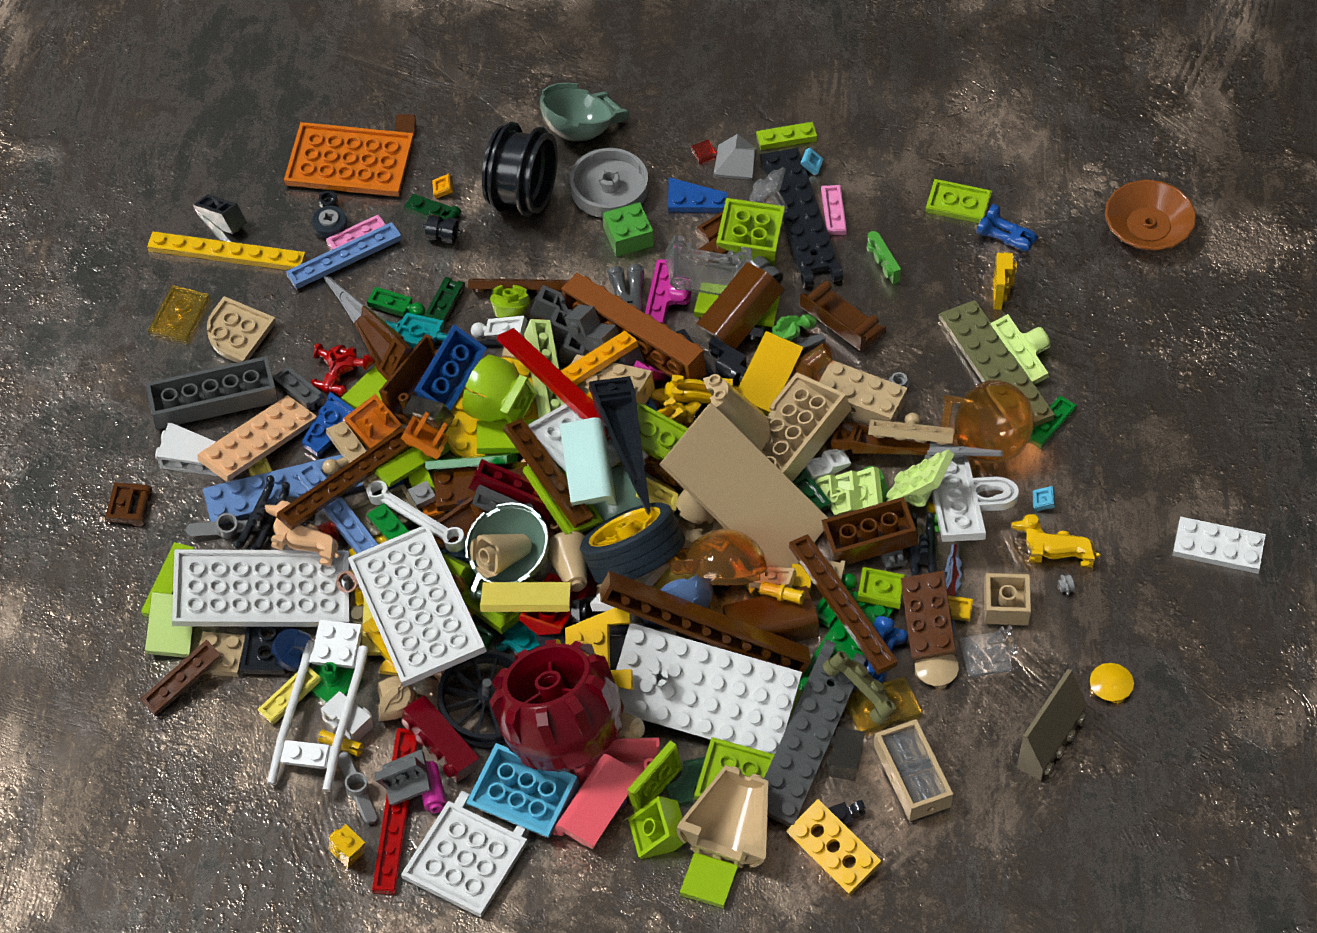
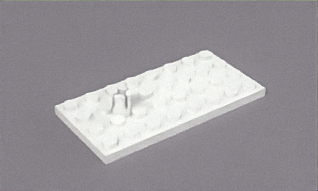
M428 524L348 557V561L403 687L487 652Z
M175 549L172 626L318 627L320 620L349 623V593L340 591L336 585L337 576L343 571H349L348 551H337L340 556L338 558L333 557L332 565L328 567L319 564L320 559L323 557H320L317 552ZM342 578L343 587L349 590V580L343 581Z
M633 623L629 624L616 669L633 670L634 690L630 691L618 687L624 704L623 712L645 721L707 739L714 737L772 754L776 753L785 733L802 672Z

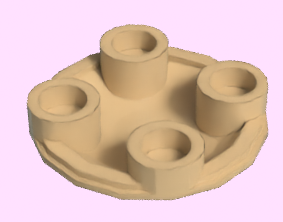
M953 654L916 660L915 662L916 677L938 689L946 688L947 684L956 678L959 671L958 661Z

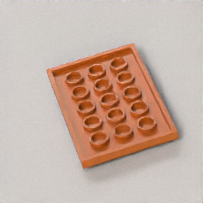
M300 122L284 177V185L399 197L414 135L407 132Z

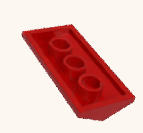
M549 573L544 582H562L559 575ZM586 585L584 589L578 592L571 591L570 610L568 612H522L519 620L537 635L561 633L571 618V600L584 598L590 590V586Z

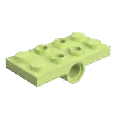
M947 449L941 453H936L929 459H924L917 465H912L905 471H900L894 478V486L886 495V501L904 497L906 503L909 502L917 507L925 506L932 490L940 486L955 454Z

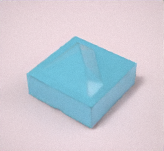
M808 148L805 150L800 164L811 174L816 175L819 173L824 159L813 149Z
M1053 486L1033 490V508L1036 512L1056 507V496Z

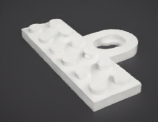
M925 455V459H929L934 455ZM954 455L940 486L931 492L942 542L986 539L981 512L1006 510L1013 507L1018 501L1019 489L1017 485L1003 477L973 478L968 456ZM988 490L1003 491V493L989 498L977 494Z

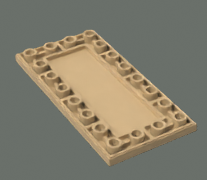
M712 403L707 405L659 464L764 567L792 568V563L798 564L799 561L790 550L789 542L807 534L815 542L823 532L821 520L828 517Z

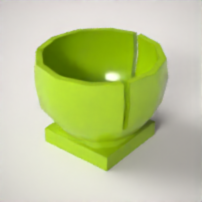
M489 354L478 362L465 386L486 397L464 389L462 405L464 413L472 418L490 423L506 419L511 423L524 418L537 391L527 377L519 374L515 365L506 359Z

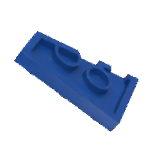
M669 177L668 212L720 213L724 210L727 192Z
M330 392L325 405L319 411V416L312 423L302 441L303 447L319 457L333 444L326 434V428L343 422L344 417L355 409Z

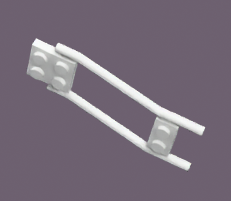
M319 621L315 642L308 640L307 646L303 651L299 670L277 737L267 780L268 784L276 785L280 764L283 763L286 765L327 769L322 790L331 792L341 745L369 649L366 646H360L364 628L361 624ZM326 662H333L336 667L355 669L332 746L286 740L309 664L326 666Z

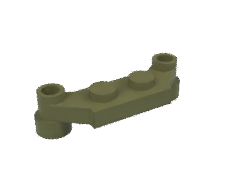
M839 651L833 658H828L823 663V669L828 675L836 677L840 672H843L875 705V708L870 712V717L876 724L883 725L889 719V715L896 709V706L888 699L887 691L882 683L875 680L868 673L864 665L850 660L843 651Z

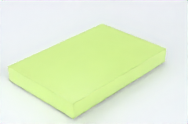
M152 592L145 654L184 658L190 654L193 626H172L173 594Z

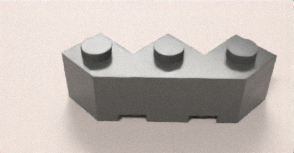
M542 285L530 313L545 320H550L553 339L555 342L562 344L557 360L570 365L577 354L583 355L585 347L573 338L568 330L564 318L571 312V309L568 310L564 303L565 298L562 293Z
M578 305L564 318L571 336L590 352L619 334L616 325L600 323L594 306ZM639 345L614 361V363L633 367L636 361L644 362Z

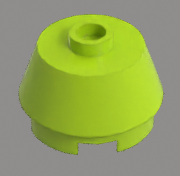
M503 285L495 287L493 295L490 297L495 315L498 318L524 316L530 303V298L526 293L527 289L517 285H513V289H503Z

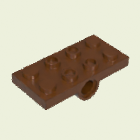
M944 571L901 578L912 660L956 654L952 614Z

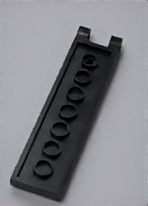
M798 147L760 154V161L775 205L785 206L782 225L803 287L814 286L813 273L824 271L830 272L832 282L843 280V270L838 263L806 169L800 164L802 158Z

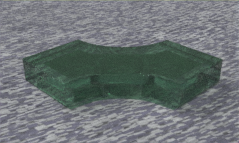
M705 757L683 761L681 776L675 782L666 785L668 798L677 800L679 807L693 804V794L697 788Z

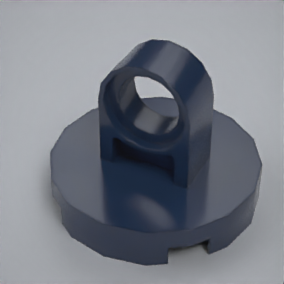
M287 629L279 633L272 643L273 656L275 654L278 659L277 663L286 670L297 672L308 640L313 641L309 637L310 634L296 629Z

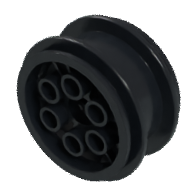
M508 122L506 125L499 126L493 133L483 162L482 192L486 203L491 205L495 211L502 212L509 205H514L518 207L521 215L530 217L534 213H540L547 205L555 183L558 150L555 137L548 133L546 128L536 127L528 134L523 133L518 123Z

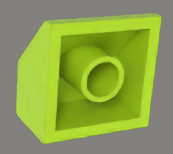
M658 796L628 818L640 859L673 852L685 844L677 834L678 823L682 820L677 800Z

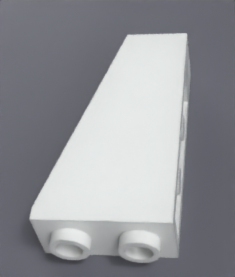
M168 423L166 431L163 430L161 435V445L157 447L155 458L158 460L160 468L218 476L197 460L198 453L216 441L173 423Z

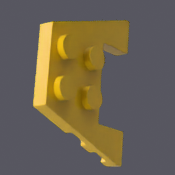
M612 608L565 628V643L571 645L574 641H584L592 644L595 654L606 657L610 668L609 626L632 624V614L618 608ZM632 669L611 670L618 687L630 691L634 690Z

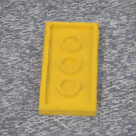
M766 331L737 391L763 413L769 415L771 411L770 406L786 386L803 347Z

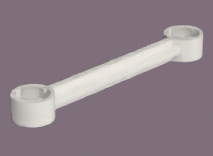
M374 481L368 485L366 492L372 504L381 505L385 503V505L419 526L428 524L432 534L442 539L446 549L450 552H458L465 547L466 539L462 529L458 527L447 528L391 494L386 483L383 481ZM382 490V494L372 495L374 492ZM459 537L458 541L453 543L449 542L451 538Z

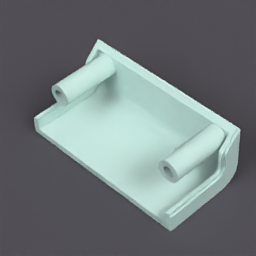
M588 418L559 424L572 506L584 503L589 505L604 501L609 505L617 506L606 431L602 419Z

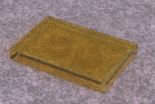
M171 285L148 329V334L186 344L210 299L209 294Z
M905 676L882 683L887 691L888 699L896 706V709L889 715V719L883 725H878L871 719L870 712L875 708V705L860 690L850 694L846 707L858 735L922 715Z

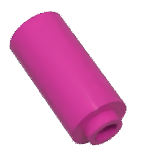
M426 761L431 790L421 794L426 811L439 813L447 803L439 768L436 762Z

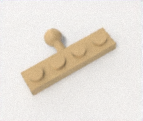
M909 413L906 415L904 423L870 419L868 434L876 438L887 436L894 437L896 440L915 439V441L920 443L933 441L940 445L953 443L954 428L920 425V416L916 413Z
M345 421L326 428V434L343 458L338 460L327 459L322 465L323 472L331 476L339 468L349 464L366 452ZM374 473L361 483L367 489L370 483L382 480Z

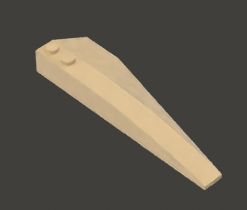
M796 372L770 406L771 411L767 419L771 428L769 443L765 444L762 449L763 454L793 482L850 412L851 406L846 394ZM716 520L706 542L724 551L735 538L730 534L722 544L716 542L715 540L730 534Z

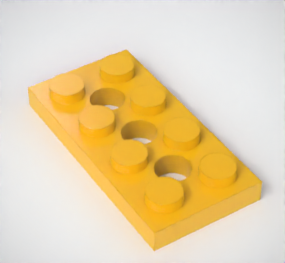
M819 799L795 821L794 825H791L786 830L850 896L883 863ZM817 826L824 827V833L820 837L813 836V829ZM834 841L839 842V850L834 853L829 852V844ZM848 857L856 859V863L852 868L844 866V861Z

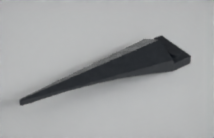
M631 377L589 381L593 405L603 421L605 430L646 513L650 515L651 509L643 461L636 393Z

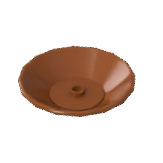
M1145 179L1129 182L1116 189L1106 202L1105 218L1110 230L1122 242L1138 249L1158 251L1173 248L1187 240L1195 228L1196 211L1191 200L1180 189L1162 181Z

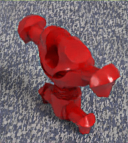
M317 343L314 345L313 358H325L324 362L330 369L323 381L315 378L311 380V384L317 389H321L325 394L330 392L332 394L337 393L339 397H342L347 392L346 385H338L340 383V376L354 370L355 366L363 367L366 371L374 364V360L368 354L364 355L363 359L358 358L357 350L354 347L346 349L345 345H337L327 351L322 343Z

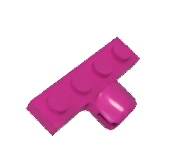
M657 260L645 314L651 315L661 324H665L669 306L687 305L691 301L692 291L689 287L690 283L687 281H674L678 266L677 260Z

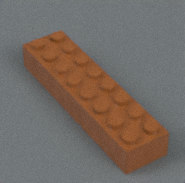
M576 273L561 288L565 298L564 303L568 310L571 309L572 311L578 305L594 306L600 323L616 325L619 334L623 331L629 333L638 341L644 361L672 378V375L683 376V380H701L706 375L704 350L699 344L690 342L684 335L672 331L669 326L661 324L651 315L641 312L635 305H630L623 301L620 296L613 295L604 286H599L592 282L589 277Z

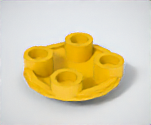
M1101 664L1091 673L1090 690L1093 695L1103 700L1120 704L1133 691V676L1128 669L1120 664Z

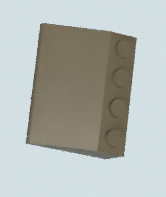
M1066 670L1023 735L1017 768L1039 781L1043 779L1045 774L1050 775L1055 765L1053 763L1056 757L1061 758L1066 749L1064 745L1067 741L1071 742L1077 732L1075 730L1078 724L1082 726L1088 715L1085 713L1087 703L1072 670Z

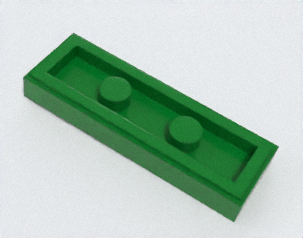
M1059 396L1050 406L1055 414L1054 420L1029 429L1024 435V439L1042 449L1076 411L1077 405Z

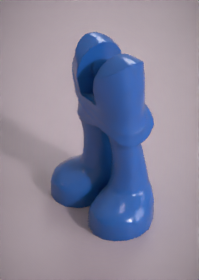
M996 204L990 207L987 216L981 219L976 233L979 235L1004 241L1005 246H1012L1026 253L1031 249V244L1035 243L1039 238L1034 231L1003 219L1000 216V207Z
M884 616L876 617L873 627L891 652L895 645L907 642L908 633L905 630L894 628L895 622L892 619ZM866 658L863 665L867 668L868 673L875 680L883 683L887 671L878 675Z

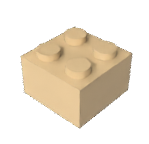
M986 573L984 582L985 624L1029 625L1031 613L1030 574Z

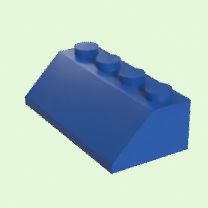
M455 324L450 329L414 390L421 405L438 418L450 413L464 389L471 372L487 349Z

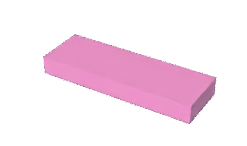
M841 185L821 186L824 219L828 235H846L847 229Z
M378 214L326 238V241L331 250L386 224Z

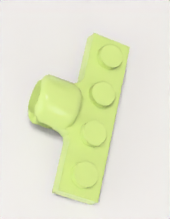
M1008 314L990 323L1034 385L1049 377L1047 370L1037 357L1039 353L1049 349L1051 346L1050 339L1042 327H1037L1027 333H1021Z

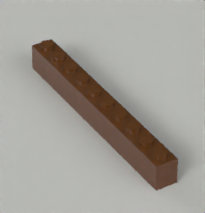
M609 571L600 586V601L602 603L722 649L802 672L801 678L811 662L807 646L615 572Z

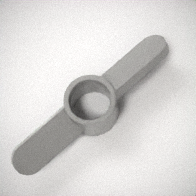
M223 513L214 522L188 524L186 532L190 536L219 535L221 538L231 539L237 532L243 531L248 520L237 521L233 514ZM226 521L232 522L235 525L233 529L228 531L222 530L219 526ZM254 527L252 531H261V530Z
M342 752L339 755L338 762L345 776L347 795L350 799L356 801L364 822L374 824L377 820V815L368 796L369 786L367 778L364 774L358 772L351 754ZM354 783L364 784L359 790L350 789Z

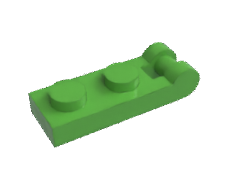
M876 231L869 232L867 250L874 253L876 262L881 264L885 277H889L892 284L900 282L901 268L880 234Z

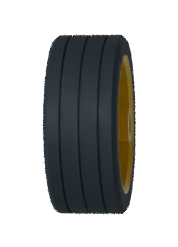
M662 502L650 503V515L646 513L643 505L631 508L601 523L585 536L581 542L580 551L597 583L602 584L609 571L634 580L661 567L680 552L686 538L670 505Z

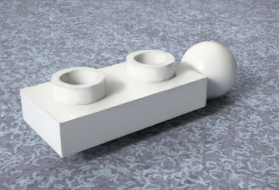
M525 316L488 319L487 326L480 322L473 324L471 334L475 338L485 336L487 340L497 339L499 334L515 328L524 337L527 319Z

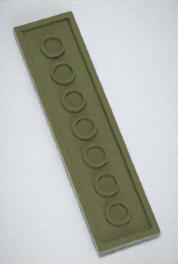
M976 300L939 313L940 321L1017 434L1054 420L1055 414L1015 356L1007 349L990 324L991 322Z

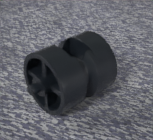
M430 214L427 223L423 224L427 240L436 241L441 238L444 243L454 244L458 234L462 233L459 230V220L456 218L448 217L443 220L439 215Z

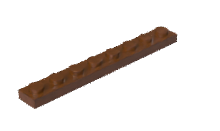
M401 427L278 511L277 518L292 531L373 475L376 469L412 448L401 439L405 429Z
M807 534L790 541V550L876 673L879 675L896 667L897 659L810 536Z

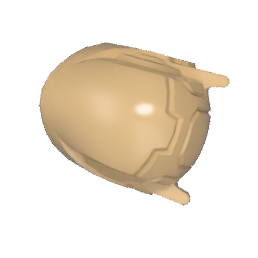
M399 676L389 677L378 682L380 704H378L379 721L402 718L403 708L416 701L415 690L412 684L403 687Z

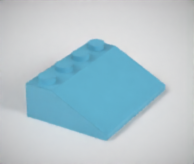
M496 743L466 803L549 838L556 824L576 796L580 783L577 776L566 771L535 770L523 765L521 759L509 751V748Z

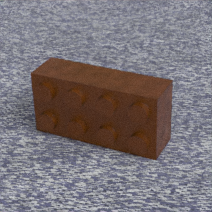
M904 497L821 520L824 537L832 560L840 563L841 560L845 561V565L918 545L917 531Z

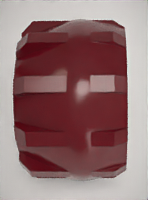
M559 639L545 641L544 646L529 652L524 649L514 656L516 661L508 669L502 668L495 676L492 683L496 691L489 701L509 751L516 754L521 759L523 765L535 770L557 772L569 771L600 757L617 739L622 728L621 718L624 710L618 685L613 678L606 657L595 654L592 644L587 642L574 641L569 645L561 644Z

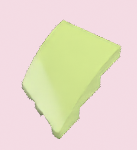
M871 467L858 472L849 471L836 476L827 475L815 479V483L820 486L823 493L831 501L830 508L834 515H841L883 503L880 473L877 467Z

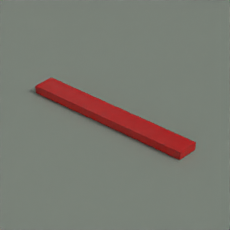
M515 328L498 335L497 341L582 420L600 418L593 405V400ZM606 432V437H607V441H608V440H610V438H609V436H608V434H607V432Z
M397 728L392 761L417 751L418 741L411 730ZM386 795L372 885L373 894L396 895L410 799L391 806Z

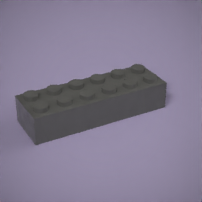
M267 356L145 383L156 430L167 428L168 423L180 425L278 402Z

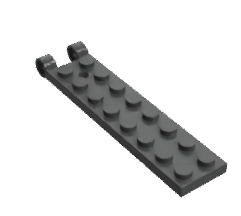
M827 639L823 644L764 778L768 781L767 817L789 827L795 824L855 685L843 672H840L836 677H832L824 671L823 663L830 658L836 643ZM856 653L853 661L863 665L866 657ZM827 681H833L835 686H828Z

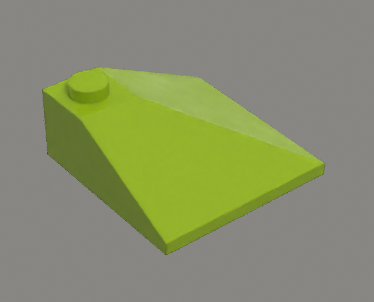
M726 198L716 245L750 262L759 256H763L771 263V266L775 267L785 206Z

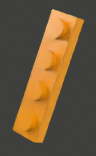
M623 331L567 366L561 372L577 386L638 347V341L629 333Z

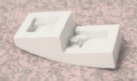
M832 449L824 451L822 457L811 459L804 469L815 481L817 478L833 475L847 468L851 462L844 451Z

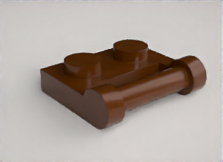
M114 482L105 516L106 521L128 523L138 527L143 526L145 522L144 513L148 497L152 493V487L143 484ZM135 494H140L136 513L130 514Z

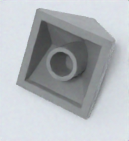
M738 134L719 144L714 177L752 180L757 148Z

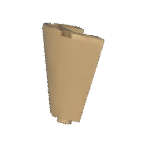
M713 374L710 377L703 378L707 391H710L712 395L710 397L711 403L762 452L765 444L769 443L771 436L770 424L765 414L729 383L720 378L719 375Z
M725 765L678 823L677 834L683 843L687 841L691 844L690 849L695 853L738 865V868H743L744 864H750L752 868L761 865L766 857L768 781L756 774H752L751 777L742 774L741 769Z

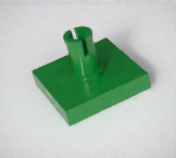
M326 662V666L317 665L313 671L320 676L322 681L310 693L324 704L339 691L347 696L354 673L352 668L336 667L333 662ZM363 677L361 678L359 686L364 682Z

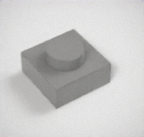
M427 481L408 489L418 509L436 501L435 494Z

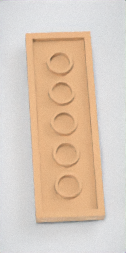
M287 395L198 453L197 460L228 482L309 428L316 421L317 416Z

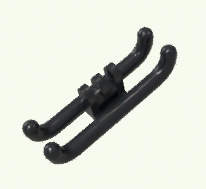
M272 475L267 476L265 488L240 537L233 542V547L236 550L243 548L254 527L260 529L261 532L254 546L250 547L249 550H261L277 517L267 513L265 510V505H270L267 501L275 484V478ZM285 481L282 483V489L275 505L280 501L287 500L290 492L289 482Z
M912 512L910 514L917 531L918 516L915 512ZM928 512L926 515V534L919 536L918 545L910 547L911 576L920 575L919 565H928V573L937 572L934 533L935 515L932 512Z

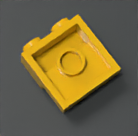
M996 253L993 276L994 309L1002 310L1003 302L1007 301V294H1010L1011 286L1015 285L1017 262L1013 261V253Z

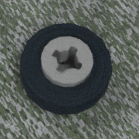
M325 206L313 214L312 227L318 236L329 238L347 228V217L339 207Z

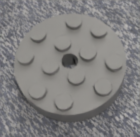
M617 148L597 149L585 154L574 164L570 173L571 196L575 204L584 212L603 218L604 212L644 202L648 193V172L644 163L636 155Z

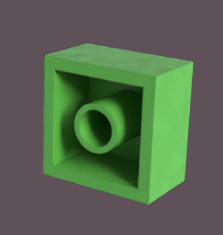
M640 202L603 213V228L616 257L654 246L653 230Z

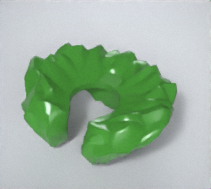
M809 314L802 315L801 317L796 315L781 317L772 328V334L791 342L799 336L801 326L805 329L814 328L817 318Z

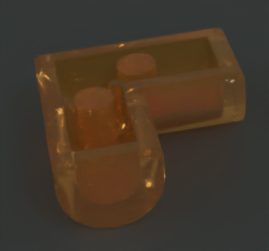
M822 343L799 358L793 369L794 375L797 372L817 381L816 372L833 361L831 349L825 343Z

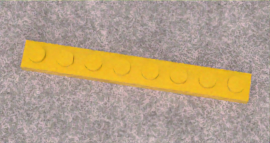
M153 231L147 245L148 252L280 270H290L303 264L306 259L305 252Z

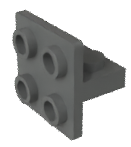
M422 750L386 763L382 766L381 771L374 773L376 782L386 789L391 806L431 790L425 755Z

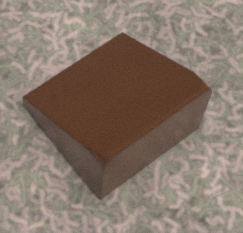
M397 114L395 131L413 133L415 136V115Z

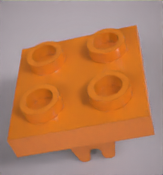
M376 394L343 419L368 450L402 426Z
M425 412L421 420L413 415L401 439L407 445L416 447L423 451L426 456L437 460L449 438L448 435L443 433L448 424L444 422L441 428L437 430L425 423L429 416L428 412Z

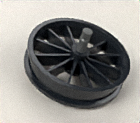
M486 650L487 652L446 669L438 686V711L468 745L490 748L494 747L496 743L500 745L506 744L489 701L496 691L492 686L497 665L509 668L516 660L513 656L496 650ZM477 664H493L490 679L482 680ZM474 666L480 688L464 676L461 671ZM454 677H457L472 691L448 687ZM445 694L468 698V700L446 706ZM474 706L457 723L449 714L450 712ZM478 711L481 712L476 733L462 727ZM485 713H490L496 733L480 734Z

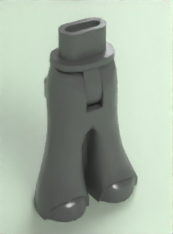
M633 264L627 267L626 274L630 295L626 292L624 269L614 266L606 270L608 281L615 295L620 296L628 304L635 305L643 312L642 283L644 279V266Z

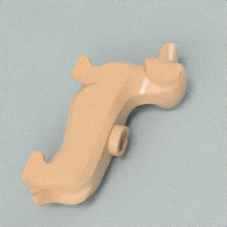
M280 501L277 505H265V510L267 513L277 517V512L289 505L290 502ZM276 518L273 527L275 535L271 538L273 548L283 551L287 544L291 549L317 552L320 557H323L320 559L319 564L331 567L333 557L338 558L340 556L337 553L338 542L330 535L318 531L316 526L311 524L306 526L299 525L291 531Z

